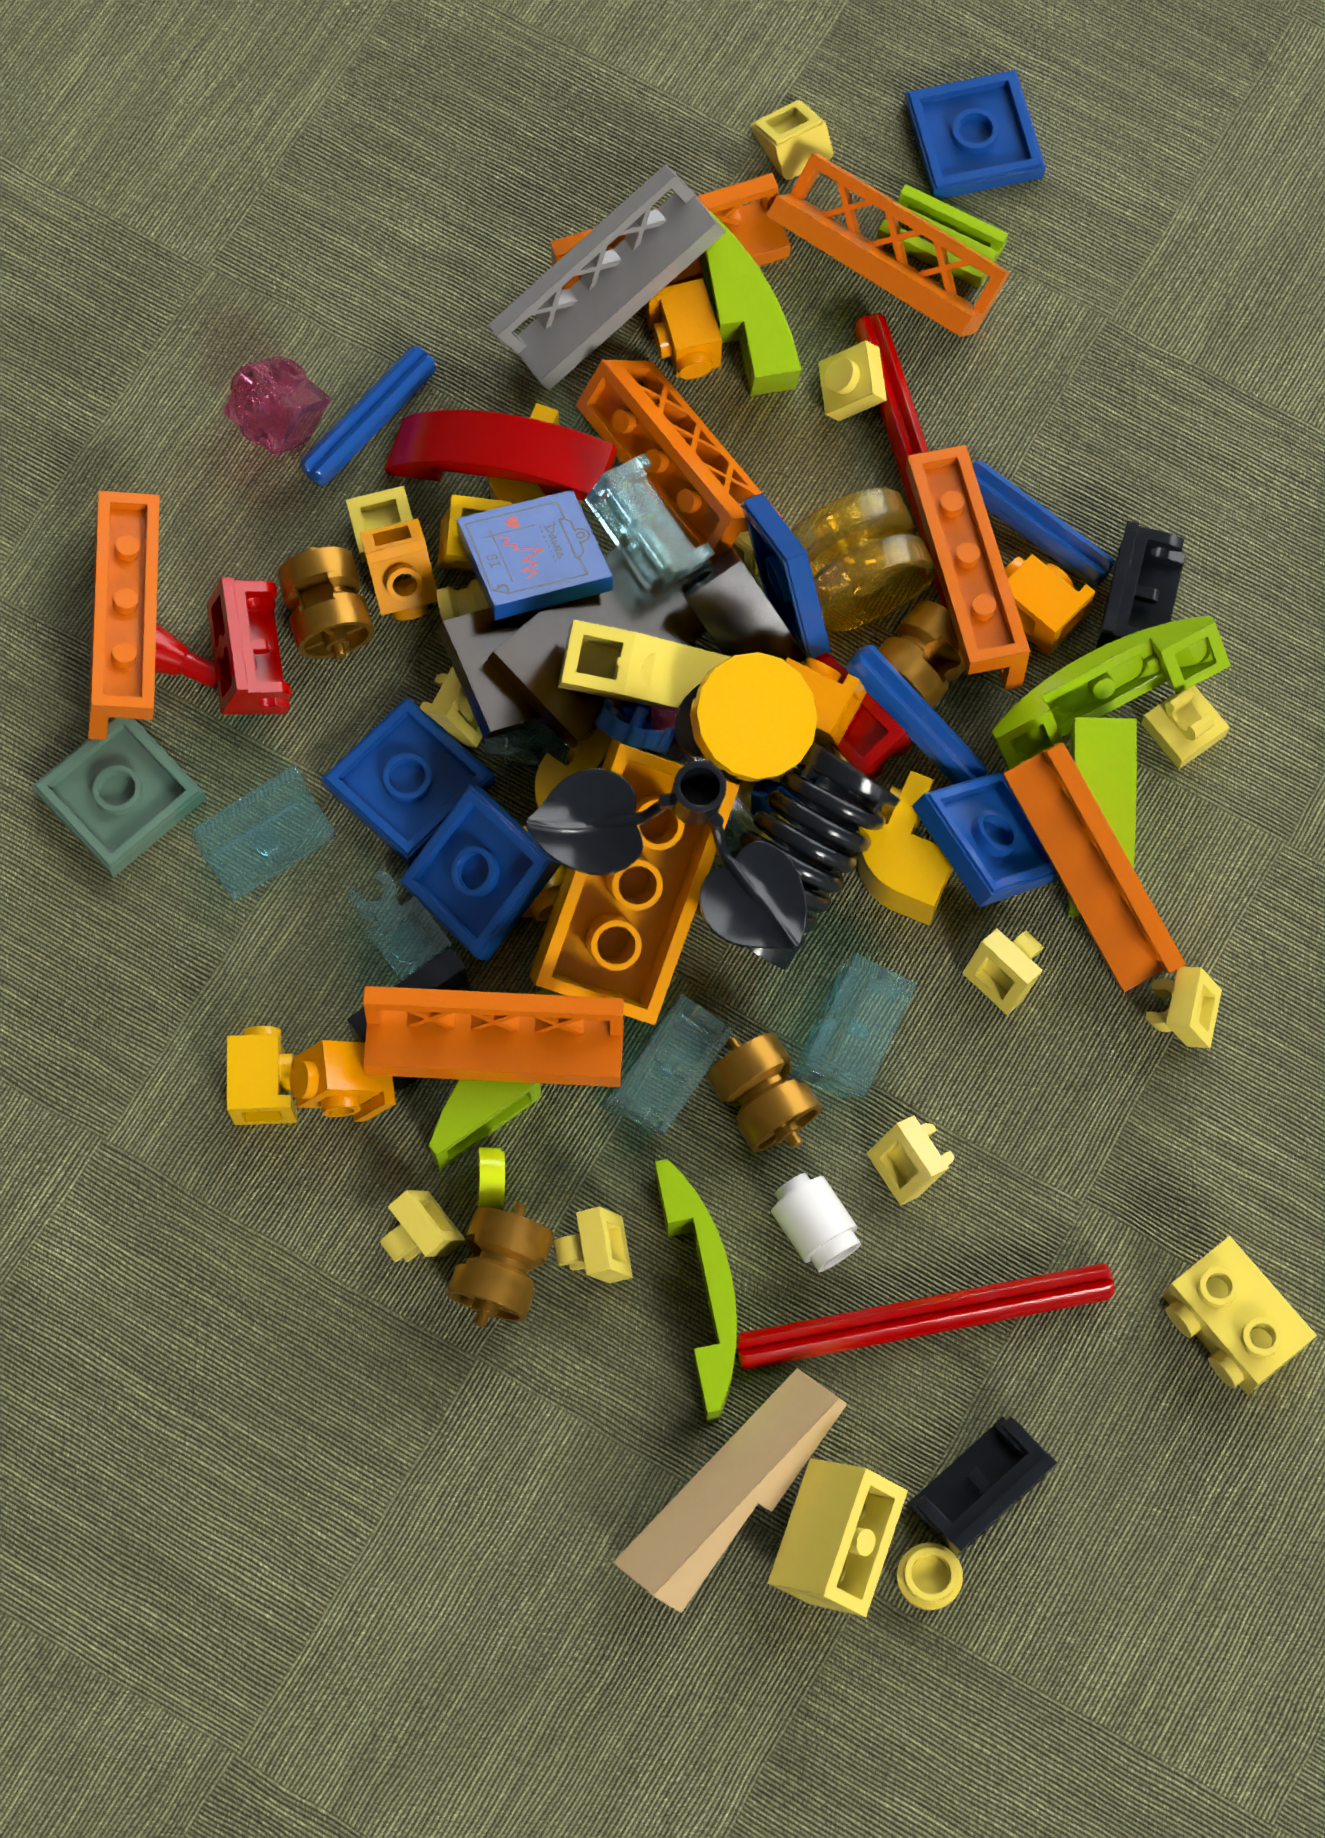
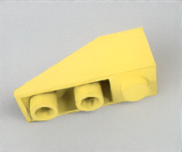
M573 619L569 627L558 688L678 711L684 698L700 684L706 673L731 657L638 632Z

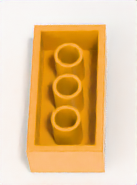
M612 739L601 769L610 770L618 774L632 786L637 799L635 813L644 811L657 802L661 795L671 792L675 777L685 764ZM725 779L727 785L726 794L719 810V814L724 819L723 829H725L740 785L728 779ZM672 809L665 810L645 824L637 825L642 836L643 849L638 860L628 868L609 875H589L569 869L568 867L566 868L529 973L531 980L536 986L566 996L624 998L625 1016L652 1025L656 1024L700 900L701 885L710 872L717 852L711 828L707 823L702 825L686 824L675 816Z

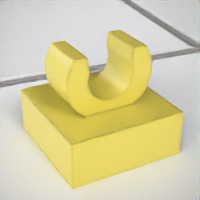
M452 666L448 674L444 673L436 676L434 682L440 687V690L433 703L422 702L420 709L439 726H442L459 744L477 748L483 735Z
M1195 685L1184 689L1179 694L1174 693L1147 712L1141 722V725L1178 769L1224 738L1230 728Z
M997 928L980 943L962 974L1008 1015L1023 1002L1043 970L1032 959L1043 950L1044 946L1027 930L1022 932L1012 942Z
M1182 966L1177 969L1175 982L1167 978L1153 981L1151 989L1161 998H1171L1170 1007L1160 1013L1154 1011L1146 1012L1145 1019L1159 1031H1172L1187 1047L1211 1048L1222 992L1221 988L1202 967Z
M914 1115L896 1123L866 1153L900 1206L918 1198L949 1169L948 1166L955 1158L951 1151L940 1155L929 1138L936 1131V1128L930 1123L920 1125Z
M406 1190L387 1206L400 1225L381 1239L380 1244L394 1262H398L401 1258L409 1262L421 1252L425 1257H445L466 1241L429 1191Z
M600 1206L576 1212L579 1234L554 1240L559 1266L569 1264L572 1271L585 1269L586 1275L609 1284L633 1278L623 1216Z

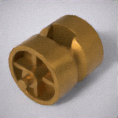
M309 547L305 549V552L286 560L278 568L277 578L285 606L288 610L292 611L289 620L300 655L311 659L335 657L336 660H340L347 656L346 653L359 649L372 639L374 627L366 600L358 594L361 590V582L353 555L349 550L341 547Z
M923 600L914 607L897 627L898 637L888 638L878 650L933 708L948 690L947 680L958 679L966 667L948 609L938 603Z
M771 1032L760 1035L742 1045L737 1037L729 1039L725 1044L731 1052L710 1068L706 1074V1079L721 1102H731L733 1107L741 1106L736 1116L738 1121L737 1128L753 1152L764 1151L785 1140L788 1141L792 1149L798 1147L803 1143L798 1132L812 1122L823 1109L806 1082L798 1083L796 1078L786 1079L792 1069L789 1063L791 1057L775 1033Z
M515 1202L512 1212L490 1207H477L475 1209L466 1235L468 1239L466 1246L474 1254V1257L467 1258L466 1262L455 1266L446 1295L455 1302L477 1312L473 1322L477 1326L486 1327L489 1317L513 1322H525L535 1294L533 1290L535 1283L527 1275V1272L533 1271L534 1267L545 1264L555 1235L545 1226L524 1217L527 1209L525 1204Z

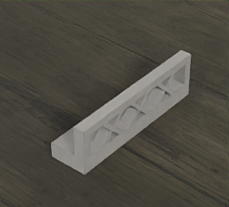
M665 164L488 325L500 340L521 357L536 379L548 390H551L725 234L726 231L696 194ZM670 189L675 192L658 209L651 210L652 205ZM625 235L624 240L614 249L606 250L607 246L618 236ZM581 275V278L571 288L562 290L563 286L570 279ZM537 315V318L520 334L514 332L529 316Z

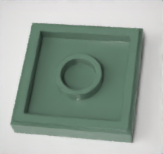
M112 718L108 721L106 740L87 739L31 786L35 795L113 878L206 800L202 789L135 719Z

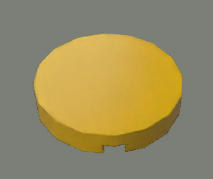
M759 652L735 655L709 670L700 682L701 685L697 690L696 698L692 701L690 711L693 736L706 760L712 761L720 771L725 770L728 774L737 776L735 778L749 782L774 778L800 763L813 744L818 720L813 693L802 675L781 658Z

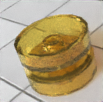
M875 488L844 496L819 508L800 521L791 530L807 551L826 632L848 631L888 616L918 597L934 579L937 573L935 564L922 538L910 534L914 527L913 521L898 491L890 488Z

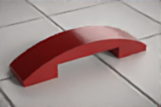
M436 410L413 414L402 419L384 470L388 475L440 482L443 471L537 483L545 496L573 490L578 500L599 503L617 449L614 444L595 436L537 419L478 410Z

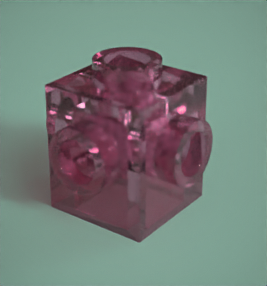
M276 356L247 363L239 369L231 381L230 389L232 394L222 413L240 427V432L244 437L253 443L262 445L273 455L308 445L331 397L306 377L305 370L299 364L290 359Z

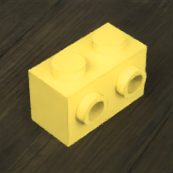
M1228 1236L1173 1281L1162 1296L1169 1304L1165 1311L1176 1328L1188 1338L1196 1335L1212 1354L1208 1361L1218 1377L1231 1388L1239 1385L1247 1396L1302 1351L1317 1336L1231 1236Z
M810 1458L768 1584L810 1605L866 1617L908 1490L864 1467Z

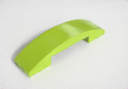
M1211 616L1194 617L1138 631L1080 657L1048 677L1017 702L992 730L1007 769L1015 767L1054 744L1064 742L1062 737L1070 733L1075 717L1099 718L1165 682H1168L1174 692L1179 694L1184 689L1190 688L1230 667L1231 664L1215 621Z
M668 1159L655 1161V1178L667 1235L670 1237L693 1232L716 1344L695 1348L694 1365L706 1423L716 1422L720 1420L727 1402L736 1354L737 1312L732 1274L718 1230L696 1190Z

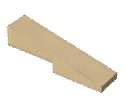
M797 1368L612 1563L653 1597L682 1613L757 1504L771 1512L774 1510L842 1413L847 1403Z

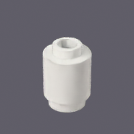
M802 1173L786 1182L774 1193L779 1202L771 1209L772 1215L805 1263L812 1261L818 1272H823L835 1266L860 1247L861 1242L854 1233L858 1226L824 1176L810 1180L806 1173Z

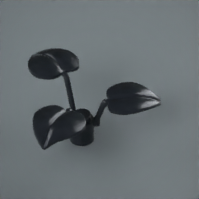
M698 684L679 706L674 723V729L676 730L675 740L678 747L685 754L692 757L705 758L694 740L690 719L692 701L696 698L697 690L701 685ZM694 761L683 766L675 777L671 792L661 795L657 802L644 811L635 813L637 805L635 791L623 777L610 770L600 768L578 771L561 781L527 820L529 834L549 857L569 869L589 875L615 874L635 863L643 849V840L637 825L651 821L665 810L672 809L675 816L686 824L702 825L707 823L712 831L718 857L724 867L710 872L705 877L700 889V911L710 930L724 941L746 948L792 950L801 942L806 925L807 905L799 872L791 859L783 851L764 841L751 842L740 850L735 859L732 857L723 829L724 819L719 814L726 794V780L723 773L712 761Z

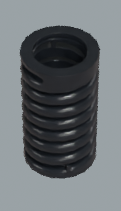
M813 741L801 762L796 765L802 772L801 775L788 770L780 776L781 786L799 801L778 790L771 791L766 797L767 805L790 824L765 810L757 811L753 817L754 826L780 846L752 830L744 831L739 837L742 847L754 841H764L778 847L794 863L802 880L806 897L807 918L804 933L813 931L817 926V918L814 912L822 913L830 907L831 899L827 892H838L844 886V879L840 872L849 873L854 871L858 865V860L853 852L862 853L871 846V839L863 828L874 831L882 829L886 823V818L879 811L881 806L895 807L901 801V799L815 741ZM733 850L730 854L735 859L740 851ZM699 900L698 906H697V908H696V912H698V913L702 916L701 911H700V900ZM803 935L800 944L792 950L747 949L775 966L787 970L795 955L805 944V937Z

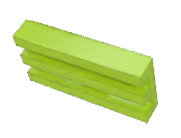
M907 184L901 190L899 200L897 201L899 204L993 262H996L1006 245L1008 233ZM883 220L880 225L877 239L890 236L887 220ZM900 228L901 233L907 232L906 230ZM919 236L903 240L907 254L934 267L939 266L933 243ZM947 251L949 263L962 260ZM971 265L951 270L953 276L979 289L988 276Z

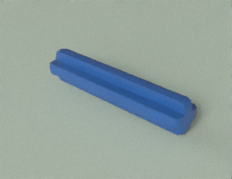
M418 346L410 347L301 459L300 465L304 474L319 486L327 485L435 373L436 368L433 358Z
M976 460L972 464L986 509L1089 586L1097 587L1104 581L1112 570L1114 563L1111 556L983 461Z
M862 646L849 658L846 663L847 671L852 676L860 679L866 692L907 732L911 740L953 784L978 778L986 774V765L875 646Z

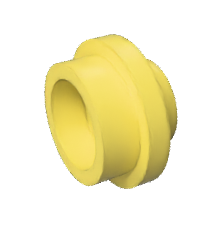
M922 1543L909 1549L900 1560L896 1576L897 1585L902 1596L911 1605L923 1610H938L949 1605L959 1594L963 1583V1571L958 1558L950 1549L937 1543Z

